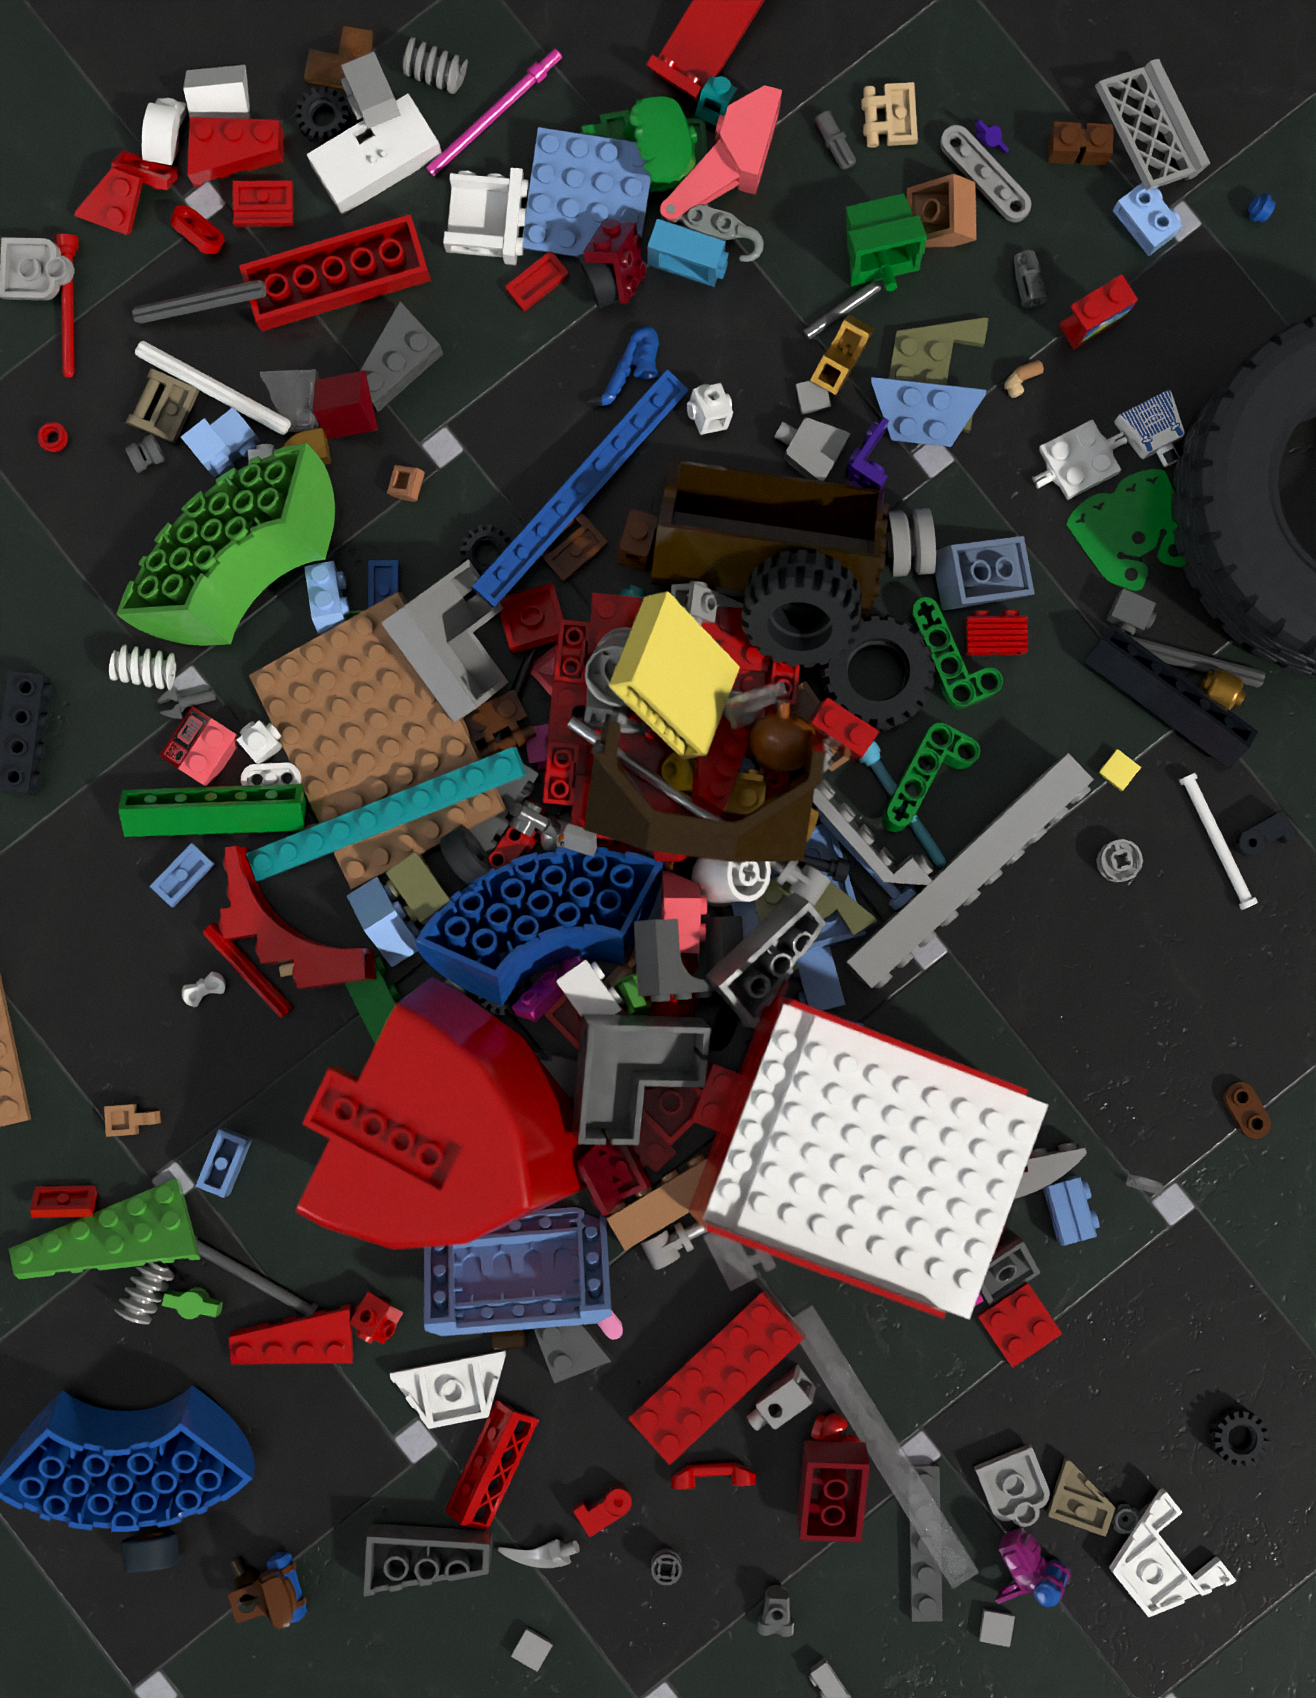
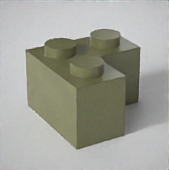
M416 851L386 872L390 878L386 884L396 897H399L400 900L404 898L407 905L403 908L413 922L419 920L425 925L437 911H440L451 901L441 886L440 880L425 859Z

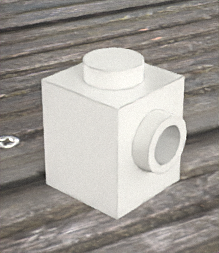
M260 720L257 723L252 721L244 726L239 732L241 736L237 739L238 743L257 764H265L283 748L278 740L282 737L278 730L271 723L266 726Z

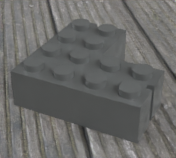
M582 1014L571 1130L577 1143L606 1145V1138L600 1129L605 1128L604 1133L612 1145H639L645 1086L705 1087L707 1059L703 1055H708L711 1030L702 1017Z

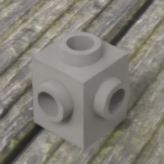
M690 581L689 584H672L671 595L693 616L700 626H702V623H715L719 592L708 589V584L699 581Z

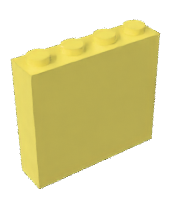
M663 592L644 597L609 687L682 759L707 756L740 667L718 645L712 636L698 624L693 616L678 603L674 596L669 592Z

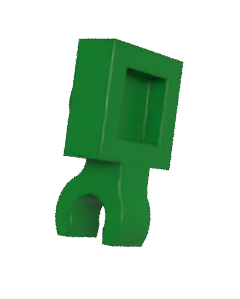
M629 110L600 114V124L582 126L580 133L628 141L629 139L624 136L622 128L626 125L625 120L630 115Z

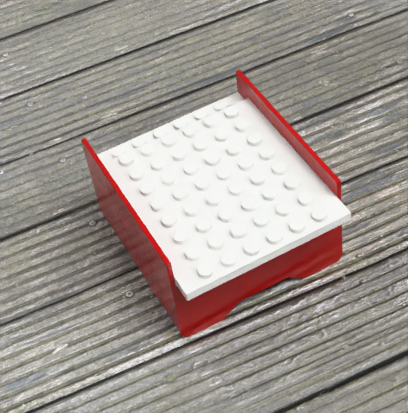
M776 996L771 1005H766L761 1013L760 1021L753 1034L740 1072L737 1073L710 1063L706 1074L705 1087H701L702 1091L697 1098L690 1121L716 1130L717 1133L689 1207V1213L706 1231L943 1319L946 1314L943 1310L970 1319L1048 1105L1026 1097L1027 1089L797 1001Z

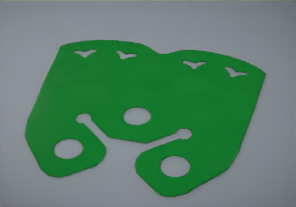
M1148 469L1124 478L1120 481L1114 493H1098L1091 496L1072 512L1067 521L1068 528L1105 579L1114 585L1131 591H1138L1143 588L1148 576L1147 566L1140 561L1125 558L1120 560L1117 554L1122 552L1125 555L1140 557L1155 549L1161 529H1166L1167 535L1163 537L1157 554L1160 562L1164 565L1182 567L1186 564L1184 557H1172L1168 554V547L1175 544L1173 531L1177 528V523L1173 522L1171 513V498L1174 489L1164 470ZM1155 477H1158L1154 485L1151 482L1146 481L1147 478L1154 479ZM1134 483L1136 484L1135 492L1126 491L1127 488H1132ZM1104 502L1101 511L1093 508V506H1099L1100 503ZM1085 514V523H1076L1077 520L1081 519V515ZM1137 531L1145 535V541L1142 544H1136L1132 540V535ZM1128 568H1134L1138 573L1137 578L1133 581L1125 578V571Z

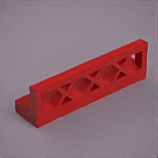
M495 1401L445 1509V1512L460 1525L488 1531L539 1421L537 1417L516 1411L506 1402ZM519 1420L526 1422L522 1432L515 1436L514 1430ZM511 1449L512 1454L509 1460L502 1464L501 1458L503 1454ZM498 1477L499 1482L496 1488L489 1492L488 1486L490 1482ZM485 1505L486 1510L482 1519H474L477 1510Z

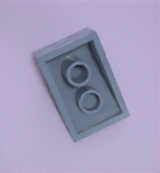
M1024 536L955 544L936 550L935 576L942 611L1035 594Z

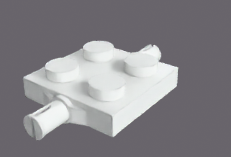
M1092 419L1040 446L1039 451L1046 462L1047 471L1032 477V481L1037 489L1053 481L1061 488L1066 499L1069 500L1120 474L1121 468L1113 456V450L1126 444L1127 438L1126 436L1124 437L1123 432H1120L1107 440L1101 435Z

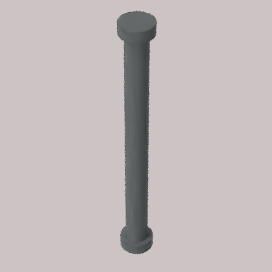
M195 1235L200 1256L304 1314L305 1317L311 1316L313 1312L317 1311L318 1304L313 1303L311 1305L199 1241L198 1236Z

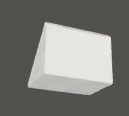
M245 65L186 71L183 89L189 117L251 119Z

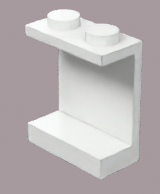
M459 171L458 174L450 173L452 190L448 230L444 232L443 242L446 252L503 257L510 179L494 173L488 174L487 177L476 176L475 173L470 171Z

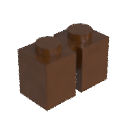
M1054 121L1048 138V163L1074 164L1080 153V148H1085L1080 158L1081 165L1106 166L1113 154L1114 124L1087 123L1085 128L1081 129V123Z

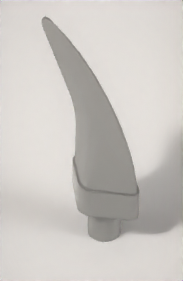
M556 1539L532 1550L499 1547L498 1551L511 1560L527 1566L555 1568L570 1564V1555L578 1553L580 1549L575 1540L565 1544Z

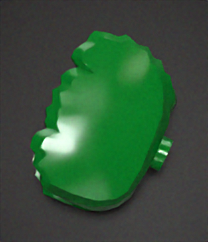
M666 96L637 99L629 117L625 120L626 125L622 128L623 134L629 139L628 141L637 142L636 147L640 150L639 155L646 161L643 168L650 175L651 179L649 193H663L668 189H674L696 166L694 143H697V134L694 126L688 125L686 116L674 99Z

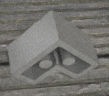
M375 52L341 65L345 77L340 80L351 109L356 115L357 120L360 118L364 120L367 129L400 116L395 97Z

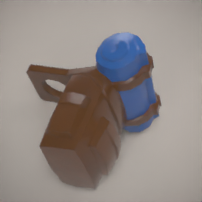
M276 1552L266 1561L268 1570L260 1573L259 1578L253 1584L228 1593L236 1623L263 1615L268 1617L273 1627L281 1629L289 1626V1623L300 1621L305 1616V1613H307L305 1604L307 1601L302 1595L295 1570L297 1566L292 1559L291 1553ZM245 1594L252 1595L253 1597L259 1596L260 1602L255 1603V1607L251 1611L242 1612L239 1610L238 1600L241 1596Z

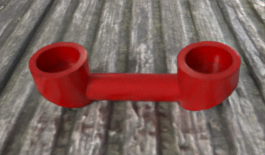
M735 1462L691 1464L682 1468L671 1477V1488L677 1490L691 1489L695 1487V1477L732 1475V1485L750 1486L756 1484V1473L750 1468Z

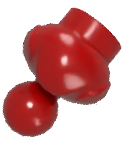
M833 1413L828 1416L818 1415L813 1426L812 1438L819 1441L860 1442L855 1435L850 1434L843 1437L844 1430L848 1425L843 1415L839 1413Z

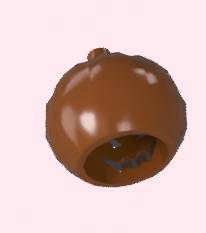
M787 700L778 701L777 714H770L760 718L750 730L748 743L751 755L765 769L792 771L802 768L806 756L808 735H815L808 721L797 715L789 714L790 702Z

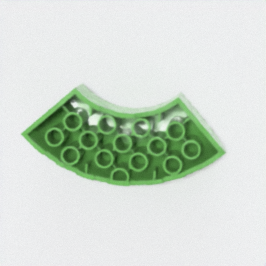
M307 443L274 450V455L263 459L257 456L250 459V464L238 471L235 468L227 471L216 479L217 484L205 494L202 491L197 493L181 508L184 513L172 525L168 522L154 539L157 545L148 557L143 556L140 560L139 565L142 568L135 581H129L116 615L133 627L164 640L199 646L231 644L243 615L267 586L296 567L326 559L335 521V500L329 474L318 454Z

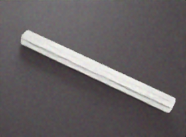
M141 341L136 347L135 354L141 359L198 388V390L222 403L234 407L237 411L279 434L285 435L290 428L291 422L287 418L149 343Z

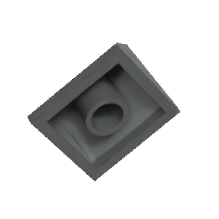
M1013 1233L1001 1241L994 1251L980 1292L990 1306L1040 1274L1021 1237Z

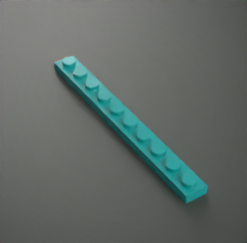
M511 747L248 852L246 855L256 882L262 881L525 777L527 774L517 747Z

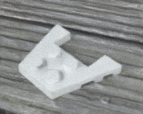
M1163 1488L1158 1491L1135 1529L1109 1566L1110 1570L1148 1617L1184 1603V1600L1198 1594L1203 1596L1211 1593L1213 1588L1225 1584L1228 1586L1236 1582V1579L1217 1556L1194 1575H1191L1158 1533L1183 1513Z

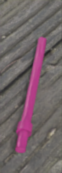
M554 48L539 63L535 62L529 67L527 74L426 167V170L434 177L533 84H539L547 77L546 72L562 59L559 51Z

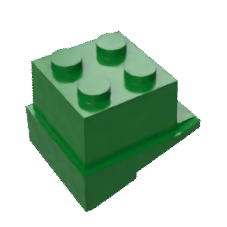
M904 193L846 207L847 249L850 256L851 286L868 283L874 279L876 281L883 279L886 290L894 291L897 288L894 276L920 270L927 236L920 216L913 215Z

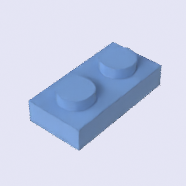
M191 843L150 887L165 902L174 907L215 863L194 843Z

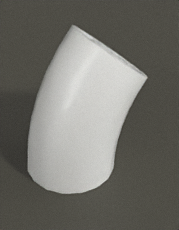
M699 857L693 866L691 881L700 884L701 896H707V905L722 908L732 905L736 901L750 902L757 900L765 892L771 875L770 862H729Z

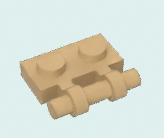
M914 82L885 84L884 96H876L874 86L864 87V98L861 100L862 110L865 111L866 124L863 125V135L867 137V147L874 148L879 146L878 136L887 134V146L917 144ZM877 109H885L886 122H877Z

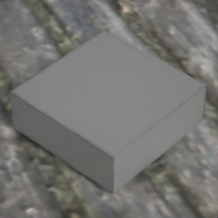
M812 381L795 385L801 415L831 408L828 390Z
M567 823L564 830L565 848L594 856L597 849L596 834L585 831L583 827Z
M983 1608L979 1641L1010 1647L1015 1615Z
M526 1627L511 1657L538 1672L553 1642Z

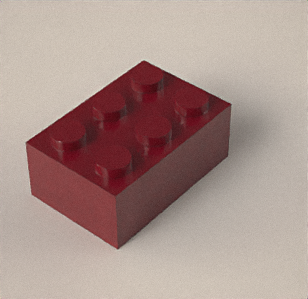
M804 1440L797 1512L800 1540L861 1542L870 1466L866 1443Z

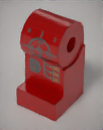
M616 1484L607 1490L604 1497L590 1506H587L584 1499L573 1506V1512L589 1538L630 1510L632 1506L631 1493L627 1487Z

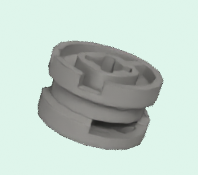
M1125 839L1114 840L1104 845L1098 852L1096 859L1097 869L1101 876L1108 881L1124 882L1130 880L1142 868V853L1138 846L1131 841Z

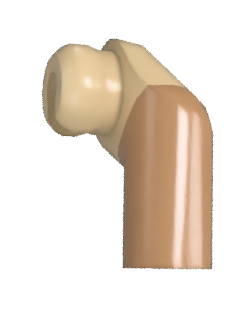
M1035 360L1018 366L1005 381L1004 388L1008 390L1011 398L1020 396L1024 392V388L1021 385L1023 381L1043 373L1044 368L1041 361Z

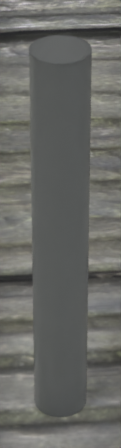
M874 279L802 330L805 337L810 340L881 290L879 283Z

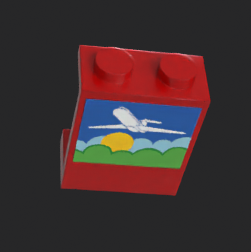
M1121 274L1072 304L1070 308L1074 314L1060 322L1059 327L1075 350L1122 322L1138 301V298Z

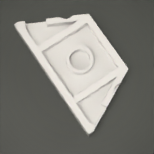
M506 1350L390 1372V1379L393 1383L397 1384L406 1396L405 1399L412 1408L416 1409L428 1429L486 1418L490 1414Z

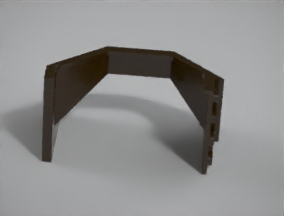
M613 707L612 713L606 714L601 728L600 740L596 739L592 749L594 758L584 824L585 831L645 850L729 862L804 860L814 789L822 784L826 750L821 736L808 735L803 773L742 820L729 822L659 812L653 809L617 759L622 724L618 722L620 707Z

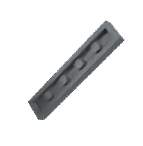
M908 1464L912 1622L943 1621L940 1469L938 1464Z

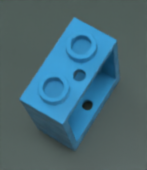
M657 219L647 246L648 265L713 287H715L717 278L723 279L729 253L725 252V241Z

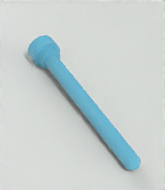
M873 741L864 756L858 760L861 764L864 762L867 767L870 766L891 797L897 784L881 762L880 758L882 756L879 753L881 749ZM901 805L898 808L899 811L902 812L906 806ZM915 814L909 826L938 868H943L946 865L945 857Z

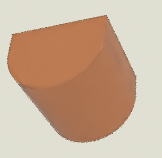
M394 465L387 493L405 501L417 502L425 472L419 468Z

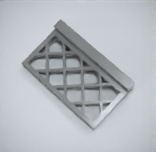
M1159 59L1150 61L1142 68L1101 80L1095 85L1146 191L1183 178L1185 180L1194 178L1211 164ZM1133 79H1136L1142 93L1130 87ZM1112 86L1122 92L1120 100L1111 95L1108 87ZM1127 95L1140 101L1138 109L1125 103ZM1145 105L1150 107L1154 118L1143 113ZM1123 112L1135 118L1133 127L1124 122L1122 118ZM1140 122L1152 127L1150 136L1138 130ZM1158 131L1162 132L1168 145L1156 139ZM1136 138L1148 144L1146 153L1137 148L1135 144ZM1153 148L1165 153L1163 162L1151 156ZM1171 157L1176 160L1181 171L1169 166ZM1149 165L1161 171L1158 179L1153 180L1148 170Z

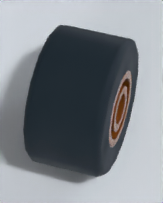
M173 1531L140 1534L126 1538L121 1542L123 1569L127 1573L160 1570L174 1566L179 1562L177 1534Z

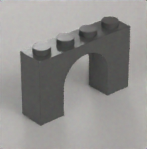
M742 916L701 918V923L706 925L705 942H700V962L692 976L685 969L680 956L678 919L634 921L638 996H651V1002L670 1001V994H673V1000L692 999V993H695V998L713 997V991H716V989L706 979L705 975L743 940Z

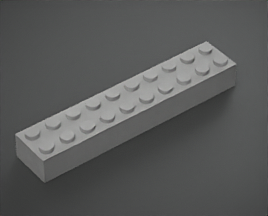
M1069 753L1059 758L933 877V881L929 885H924L915 896L898 909L842 963L867 989H872L873 987L880 989L893 977L889 972L895 966L898 968L904 967L915 956L911 952L917 946L920 948L922 946L925 947L937 935L934 930L939 925L943 927L951 923L959 915L956 909L961 904L963 906L971 904L981 894L978 890L981 885L987 886L992 884L1003 873L1000 868L1004 864L1008 866L1019 859L1025 853L1022 847L1026 843L1030 845L1038 841L1047 832L1044 828L1047 823L1050 825L1054 822L1056 823L1069 811L1066 805L1070 802L1071 804H1074L1076 801L1079 802L1091 790L1088 785L1094 779Z

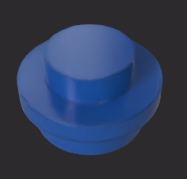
M1270 194L1257 195L1252 200L1248 208L1250 220L1263 223L1270 217L1276 204L1271 199Z

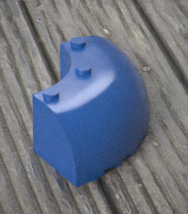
M564 847L556 848L554 852L539 855L536 852L511 860L510 864L496 870L494 868L491 869L487 874L479 877L461 892L457 891L451 897V901L440 911H437L427 922L415 940L416 947L424 960L445 978L461 988L500 1006H503L515 988L532 974L569 958L601 960L624 967L635 947L634 921H647L653 909L662 880L663 862H655V859L633 852L608 851V848L598 847L594 856Z
M193 1385L176 1398L162 1405L136 1411H115L94 1407L70 1396L62 1390L31 1422L1 1462L0 1499L20 1510L24 1507L40 1514L39 1518L49 1521L52 1518L68 1522V1527L85 1530H92L93 1527L111 1528V1532L139 1531L140 1527L157 1525L159 1528L181 1522V1519L195 1513L200 1515L206 1512L208 1507L222 1500L224 1502L253 1479L255 1461L250 1444L235 1421L219 1405Z

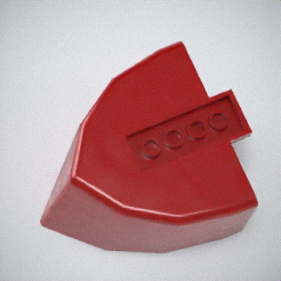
M431 977L394 1007L360 1078L336 1065H332L328 1069L302 1124L328 1137L330 1140L296 1208V1213L324 1228L393 1250L467 1244L588 1188L586 1182H582L577 1173V1161L588 1149L586 1144H578L571 1132L573 1108L568 1095L523 1037L460 991Z

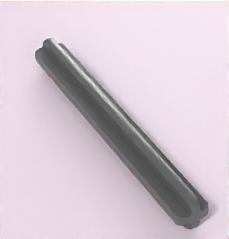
M255 280L135 306L132 309L133 319L135 322L146 323L262 298L267 294L266 284L263 281Z
M1130 636L1165 663L1205 674L1209 671L1214 672L1217 669H1224L1240 677L1243 680V684L1257 688L1262 686L1265 679V672Z

